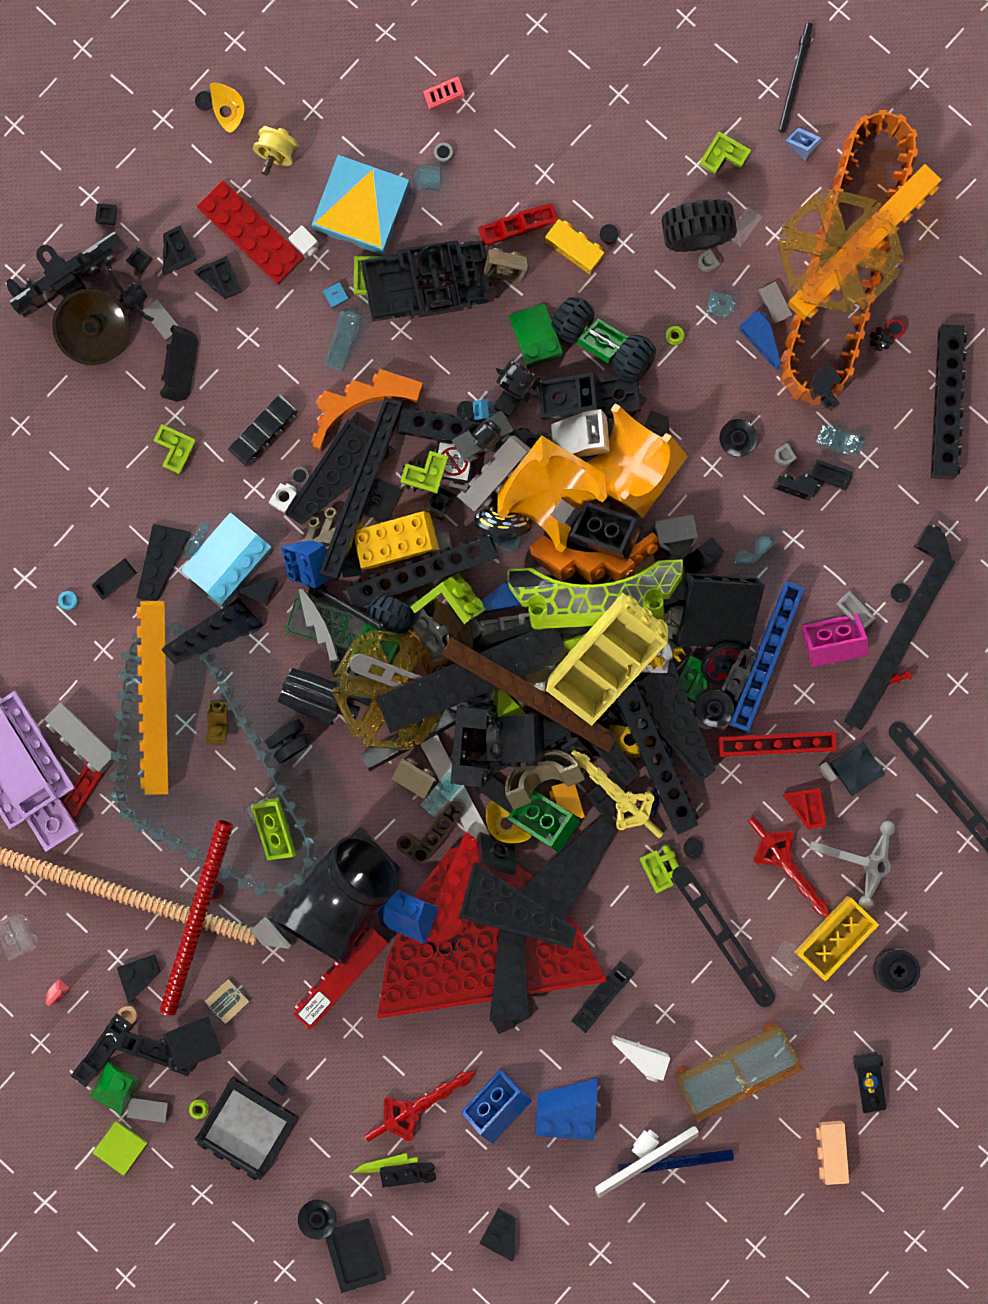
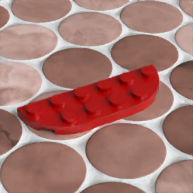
M465 832L435 900L434 905L439 908L426 942L449 940L458 935L468 923V920L458 917L474 861L479 864L478 840ZM480 864L482 867L489 871L488 866Z

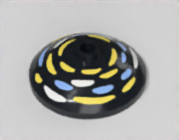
M498 505L482 509L474 517V524L479 530L500 537L524 535L531 530L532 526L531 519L519 513L509 512L505 519L498 516Z

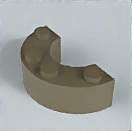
M545 750V762H538V766H526V763H521V767H513L505 784L506 797L513 810L531 803L533 790L537 785L546 780L557 779L564 782L567 787L585 780L575 759L563 751Z

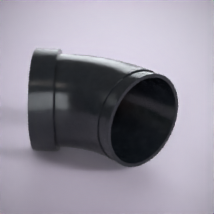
M355 836L342 838L314 868L290 904H284L274 921L316 950L346 965L356 950L354 944L378 911L397 892L399 881L396 869L389 857L372 842Z

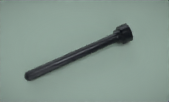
M324 584L317 588L310 587V594L316 598L324 597L377 630L382 631L384 629V624L330 593Z

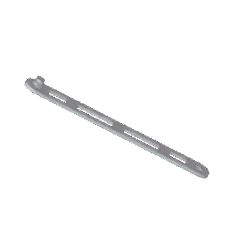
M356 654L350 660V668L353 672L395 688L403 685L391 680L395 672L414 680L422 677L364 654ZM372 664L385 668L382 677L368 672ZM477 697L468 700V702L493 704ZM458 705L452 707L451 709L457 710Z

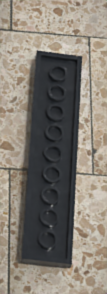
M557 628L534 629L479 653L520 678L560 662L568 655ZM454 663L378 695L375 698L389 732L393 733L492 691L497 687Z

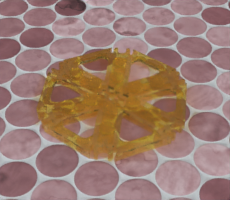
M830 189L827 190V198L824 199L821 197V193L818 192L816 196L817 201L814 194L782 226V228L786 229H781L780 232L787 237L785 240L779 239L777 247L789 289L794 284H797L793 288L792 293L801 290L803 294L800 296V300H803L806 295L809 296L803 303L847 314L849 311L851 313L855 311L854 304H858L860 310H863L865 302L867 309L899 276L896 274L901 272V269L894 266L895 263H903L902 258L904 255L892 214L885 218L889 210L887 209L884 213L878 211L882 204L881 202L872 207L877 202L875 199L835 189L832 192ZM841 202L861 206L864 209V214L847 231H845L838 204ZM815 210L819 214L825 236L798 230L797 223L809 211ZM882 227L887 231L891 251L885 252L861 246V244L877 228ZM838 244L841 249H845L843 257L840 256V253H836ZM792 251H797L820 258L802 276L798 277L793 273L789 254ZM856 266L882 273L883 281L871 293L865 294ZM834 272H836L842 293V300L840 302L822 299L816 295V290Z
M379 630L365 632L367 640L364 639L363 635L355 638L334 675L341 677L333 678V681H338L340 687L333 688L334 692H340V694L335 693L333 695L352 736L355 735V739L361 738L362 735L364 736L363 745L368 744L367 747L410 750L414 748L413 740L416 745L425 741L440 713L426 718L420 728L414 723L398 730L399 737L397 741L380 740L377 734L385 720L375 697L388 692L387 687H390V685L368 677L349 675L347 668L351 658L356 653L364 654L389 664L380 646V640L397 642L400 645V651L392 665L408 672L413 671L418 660L422 662L427 671L428 658H431L427 647H423L424 643L421 642L415 646L414 641L416 637H411L412 635ZM372 664L369 671L382 677L385 668ZM396 672L391 679L403 685L409 683L406 682L409 677ZM349 696L372 699L359 722L354 720L346 703V699Z

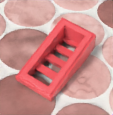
M459 77L452 78L423 91L429 110L465 98ZM454 86L456 87V90H457L456 93H454V91H453V89H452V87H454ZM445 89L449 90V96L446 95ZM439 91H441V93H442V96H443L442 99L439 98V95H438V92H439ZM434 93L436 102L432 101L430 94Z
M57 980L46 994V1004L52 1006L59 1003L68 993L70 987L62 980Z

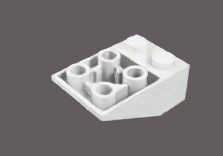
M601 409L582 412L551 424L552 442L578 458L610 453L607 416Z

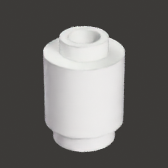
M650 1129L648 1132L644 1130L633 1144L634 1148L632 1151L640 1158H643L654 1151L660 1143L657 1140L659 1136Z

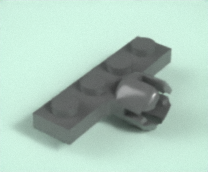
M414 595L403 603L411 607L420 599L418 595ZM424 607L414 613L412 627L430 658H435L441 655L446 647L443 637L448 632L445 626L433 621V616H430Z

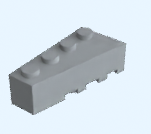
M515 435L509 437L493 455L494 460H490L482 468V474H478L469 482L470 488L461 492L457 497L474 512L484 506L487 508L494 501L492 498L494 494L498 493L499 489L531 449Z

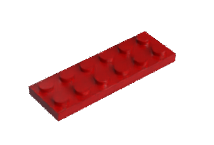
M224 180L197 205V208L277 285L304 259L286 239Z

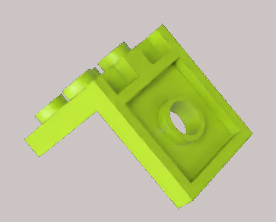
M459 572L446 581L441 582L411 606V609L416 613L443 595L464 624L486 610L482 601L476 597L471 586L465 582Z

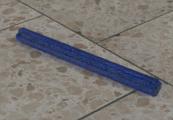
M730 1149L663 1158L641 1173L733 1161L734 1154ZM633 1163L619 1164L618 1171H622Z

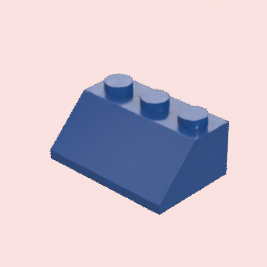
M397 890L395 895L378 911L382 926L425 944L439 907Z
M499 1069L461 1113L483 1138L493 1144L532 1100L505 1072Z

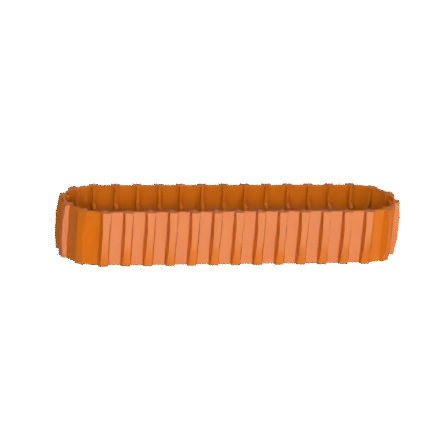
M879 110L876 114L864 115L857 121L854 130L847 135L843 145V153L838 162V171L834 176L832 190L827 199V207L822 216V225L817 233V243L812 250V260L807 267V278L803 282L802 287L822 268V262L819 261L821 256H829L831 250L826 248L827 243H824L827 237L834 239L837 232L832 230L833 225L829 224L832 220L839 221L842 216L841 213L837 212L838 207L835 206L837 202L845 203L847 196L842 194L844 189H841L843 184L850 185L853 178L847 176L849 171L846 169L848 166L855 167L858 162L857 159L853 158L854 153H852L853 148L861 149L863 142L858 139L862 138V136L867 139L870 135V130H874V134L877 133V135H880L881 131L890 133V139L893 136L899 140L896 147L900 148V151L904 150V153H900L897 157V160L902 162L900 167H903V171H894L892 178L896 179L895 185H898L897 190L889 189L886 196L892 197L911 178L912 166L916 162L918 149H916L918 134L916 129H912L906 122V117L902 114L897 116L888 113L887 110ZM890 235L885 239L886 243L880 250H874L876 251L874 256H878L876 262L868 261L866 264V268L870 269L869 273L873 275L871 280L863 279L860 284L865 287L864 291L867 292L865 298L858 297L855 301L856 304L860 305L859 309L862 312L860 316L852 315L850 321L854 323L853 327L857 329L855 334L847 333L844 338L849 341L848 345H851V350L849 353L841 352L839 355L840 358L844 359L843 363H846L844 371L836 370L841 377V383L830 388L836 398L843 393L844 385L849 383L854 375L855 368L852 366L859 358L860 350L858 347L863 343L865 337L863 329L868 325L871 315L868 311L874 306L876 299L874 293L879 288L881 276L879 275L885 268L887 260L885 257L891 248L892 240L890 239L892 237ZM796 314L790 325L792 332L788 335L785 342L787 350L783 352L780 359L782 367L780 381L782 386H786L792 394L791 398L795 401L802 400L809 402L811 406H818L821 403V397L819 396L813 400L810 390L805 388L808 382L805 381L801 385L795 379V377L799 376L800 371L791 370L790 363L798 364L799 358L794 357L793 348L795 345L803 346L805 340L800 339L801 335L797 334L798 330L801 327L808 328L810 322L803 321Z

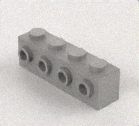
M60 702L44 718L48 722L46 726L53 733L57 731L61 735L60 740L66 746L71 745L75 749L73 753L81 760L83 758L89 762L87 766L94 773L96 771L103 773L118 758L65 704Z

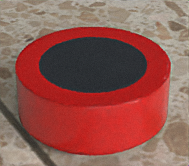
M898 319L890 320L885 328L890 329L889 335H892L894 339L900 338L905 331L903 322Z

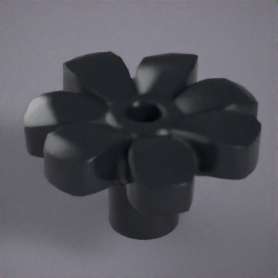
M876 327V332H871L870 338L873 339L870 341L871 347L876 346L877 351H882L883 348L889 349L890 344L888 342L894 340V337L889 335L890 329L885 328L883 330L882 327Z

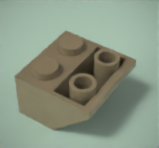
M407 758V760L402 759L391 779L425 799L437 780L434 778L435 773L427 768L419 769L417 767L419 764L410 758Z

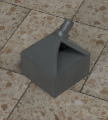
M694 515L655 521L653 525L654 534L658 536V550L669 555L667 557L668 560L684 559L698 538Z

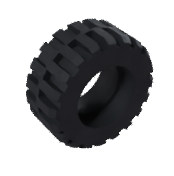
M707 199L689 202L666 211L661 219L665 245L669 250H674L675 252H692L717 247L731 241L737 234L733 205L727 200Z

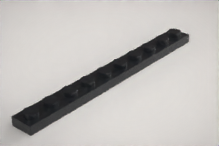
M384 397L319 574L335 580L340 578L404 404L401 401Z
M937 552L847 714L845 722L860 730L863 729L956 561Z

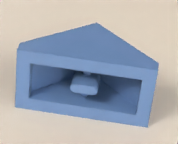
M797 128L785 141L806 162L819 149L823 140L817 135Z

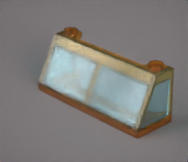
M772 1021L765 1024L761 1033L693 1067L687 1068L684 1065L676 1069L677 1073L673 1075L697 1122L803 1070L779 1023L774 1024Z

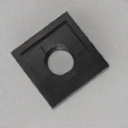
M480 832L477 836L479 864L514 875L517 871L514 844L501 842L491 835Z

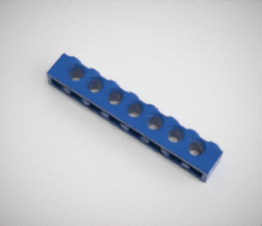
M788 581L783 583L755 655L757 657L751 668V673L739 696L728 726L743 732H749L804 591L803 587Z

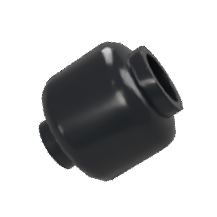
M492 420L489 422L483 421L473 432V436L476 439L474 443L481 449L484 447L492 449L501 439L502 434L500 432L502 429Z

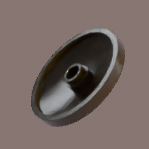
M86 288L72 292L60 302L53 316L52 330L58 347L71 360L84 365H100L111 361L124 349L129 337L130 324L127 312L117 298L100 289Z

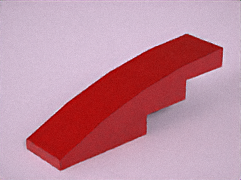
M551 203L519 211L516 215L500 218L497 222L480 226L478 230L484 246L546 227L556 223L558 218Z

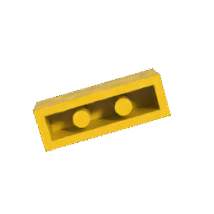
M558 219L545 236V243L591 275L604 258L603 248L597 243L592 244L589 242L588 237L582 232L577 233L572 229L573 226L567 221L562 222Z

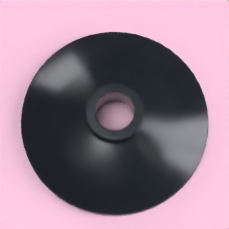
M734 419L727 422L719 435L722 449L734 457H743L751 453L756 447L758 440L754 426L743 419ZM739 436L741 442H736L734 437Z
M709 690L698 698L695 711L698 719L704 725L711 728H719L731 720L734 713V705L731 698L725 692ZM715 707L717 713H712L710 708Z
M316 1199L307 1202L298 1214L299 1229L306 1237L313 1240L328 1237L335 1229L337 1223L334 1208L324 1200ZM316 1215L321 1216L322 1220L320 1222L315 1221Z

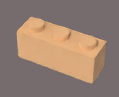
M842 1121L818 1122L819 1128H816V1138L820 1140V1147L817 1148L818 1160H821L822 1167H819V1178L823 1179L825 1185L849 1183L845 1124Z

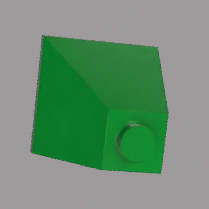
M107 1061L90 1097L123 1115L141 1080Z

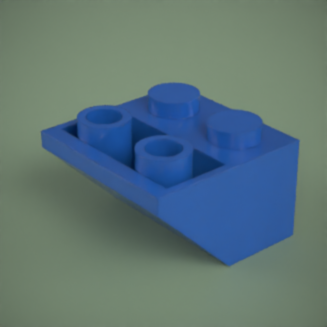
M310 540L281 547L289 580L317 588L330 579L319 574L326 555L324 544Z

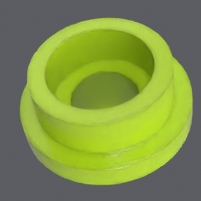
M672 326L666 332V340L671 345H679L685 338V333L679 326ZM677 333L679 337L673 339L672 334Z
M198 1099L190 1104L189 1113L194 1119L199 1120L207 1116L209 1107L204 1100ZM197 1106L202 1107L201 1113L196 1111Z

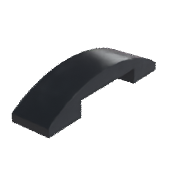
M619 961L605 977L606 982H602L597 986L571 1021L584 1033H587L600 1014L634 976L635 972L622 961Z
M116 1013L86 1057L74 1070L71 1077L84 1087H87L115 1051L123 1030L128 1031L132 1023Z
M123 1030L116 1046L117 1050L170 1068L167 1060L169 1053L167 1049H163L161 1042ZM193 1065L179 1071H175L174 1068H170V1070L189 1076Z

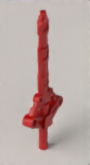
M754 816L749 818L747 821L761 837L756 853L753 856V862L758 865L770 864L775 867L781 866L789 879L791 878L798 886L797 889L804 898L807 897L814 905L812 908L815 912L828 917L829 911L826 902L823 899L820 900L814 892L815 888L803 877L800 869L790 859L792 857L791 846L794 833L790 830L767 833ZM785 840L786 847L780 849L775 844ZM768 849H770L773 854L771 859L765 857Z
M475 1071L459 1073L454 1080L441 1084L435 1088L436 1090L420 1097L412 1104L410 1101L402 1102L392 1097H386L383 1101L384 1124L366 1134V1140L370 1142L388 1130L407 1142L412 1141L415 1124L419 1119L418 1114L432 1107L431 1105L440 1099L443 1100L450 1096L452 1091L461 1085L462 1087L468 1085L470 1079L476 1074ZM400 1106L401 1112L394 1116L393 1107ZM406 1120L410 1124L405 1129L399 1123Z

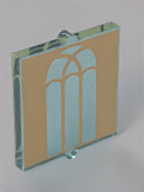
M228 978L204 1003L213 1011L212 1014L216 1015L226 1025L250 1000L241 992L242 989L238 988Z

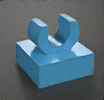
M487 399L474 401V421L485 420L495 415V413L488 412V407L494 406V403L488 402Z

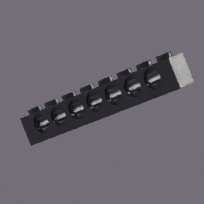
M941 324L938 328L930 478L953 480L960 474L961 470L958 456L961 455L962 451L959 437L962 436L963 427L960 425V418L963 417L964 411L963 407H961V399L964 398L962 381L965 379L963 362L966 360L964 343L967 341V332L964 331L965 326ZM948 342L955 343L956 350L950 349ZM947 361H953L955 368H949ZM947 379L954 382L953 388L946 384ZM945 399H952L954 403L953 406H948L945 402ZM950 417L953 424L947 425L944 418ZM949 436L952 443L946 444L943 437ZM944 454L950 457V463L943 461L942 456Z
M408 406L407 409L402 408L398 433L434 441L452 442L453 439L468 430L471 432L476 429L481 423L474 422V419L463 417V420L457 419L452 414L437 415V412L431 410L420 412L418 408ZM421 418L425 423L423 426L417 427L414 425L415 420ZM436 422H441L444 426L441 430L437 431L433 429V425ZM454 426L462 428L459 434H454L451 430ZM526 428L514 430V433L511 435L518 437L525 445L529 440L537 442L541 436L552 441L549 433L538 431L537 434L530 433V430ZM500 441L491 451L497 452L504 443Z
M486 534L475 537L476 541L468 543V540L458 543V547L451 550L450 547L439 550L440 554L436 556L430 553L422 556V561L415 563L414 560L403 563V568L397 569V566L386 569L387 573L381 576L378 572L368 576L369 580L362 582V579L353 581L351 586L346 588L352 606L359 609L369 605L380 594L392 597L500 558L493 537H487ZM474 546L480 549L478 557L473 556L471 553ZM455 553L461 554L462 561L460 563L454 561ZM438 559H441L444 562V568L442 570H439L436 567V561ZM420 566L426 568L425 576L419 575L418 568ZM403 572L408 575L406 583L402 582L400 578ZM385 578L388 579L391 583L389 589H386L383 586V581ZM367 585L373 588L372 595L366 593L365 588Z
M632 683L621 693L616 702L673 830L679 835L698 826L697 819H699L695 808L691 809L689 802H691V798L688 792H684L682 789L683 780L680 774H676L674 771V767H676L672 756L668 757L666 753L668 749L667 744L658 735V732H660L659 726L650 717L653 713L649 704H645L642 699L645 697L642 688ZM637 701L638 708L631 711L629 708L630 703ZM641 718L646 719V725L643 728H638V720ZM648 736L654 737V742L651 745L645 744V739ZM660 753L662 755L661 761L654 763L653 756ZM664 771H669L670 775L667 780H661V774ZM673 788L677 789V795L672 798L669 797V791ZM679 806H684V813L681 815H677V808Z

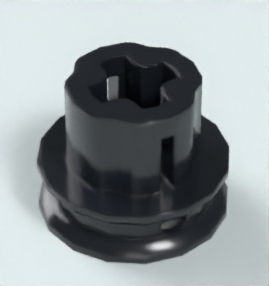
M610 705L597 722L607 729L611 724L617 725V721H621V717Z

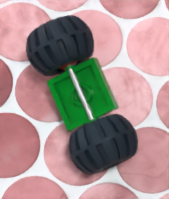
M579 297L567 298L556 311L551 323L558 339L567 344L577 343L607 363L613 359L612 367L622 380L632 382L641 380L650 369L656 356V348L653 343L641 335H631L628 337L599 318L593 323L595 312L591 304Z
M380 594L369 603L367 615L384 624V629L379 631L368 624H364L349 657L350 660L356 654H364L390 664L400 639L387 634V632L402 636L413 624L414 611L409 605L390 596ZM347 663L340 669L336 678V688L338 691L366 704L375 702V697L381 695L383 690L382 682L353 672L350 668V663ZM374 664L370 667V669L381 674L385 671V668ZM369 669V671H368V672H371V673H373V674L379 675V674H377V673L371 671L370 669Z

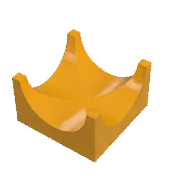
M614 404L611 409L614 416V427L609 439L610 453L598 454L586 463L605 473L608 498L643 518L688 456L672 436L667 433L663 437L656 435L633 419L619 405Z
M541 436L499 489L498 516L505 519L509 512H515L530 518L548 533L554 542L555 549L562 553L566 548L571 527L566 526L550 514L560 499L582 510L585 501L590 503L592 500L597 499L603 503L607 498L605 473L544 436Z

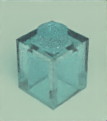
M417 165V172H413V183H416L417 189L439 191L440 167Z

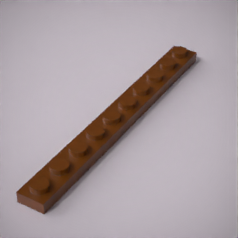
M450 638L441 654L608 753L618 735L596 722L591 726L559 700L453 638Z

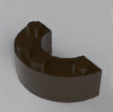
M435 601L433 621L445 626L449 634V640L453 638L472 649L473 634L469 623L464 624L451 606ZM442 655L428 658L426 675L452 665L454 662Z

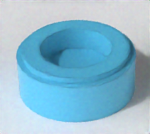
M65 591L60 594L58 603L61 608L70 611L77 607L79 599L75 593Z

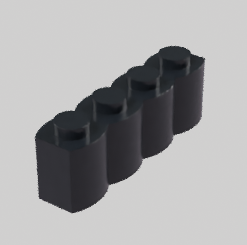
M278 395L255 421L247 427L241 436L231 444L228 451L245 467L248 465L252 466L258 459L257 455L261 451L265 452L271 446L270 441L274 437L278 438L282 435L284 426L288 423L292 424L296 420L298 411L284 397Z

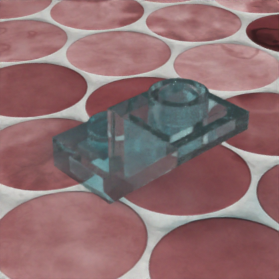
M822 425L816 443L844 454L859 456L865 438L861 435L845 433L837 427Z
M760 536L759 539L754 541L753 554H750V551L741 550L734 555V563H755L775 544V540H770V537Z
M449 771L420 804L434 817L462 786L450 784L451 773Z

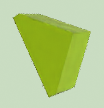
M498 688L494 689L493 704L495 705V710L498 711V717L526 715L507 693Z

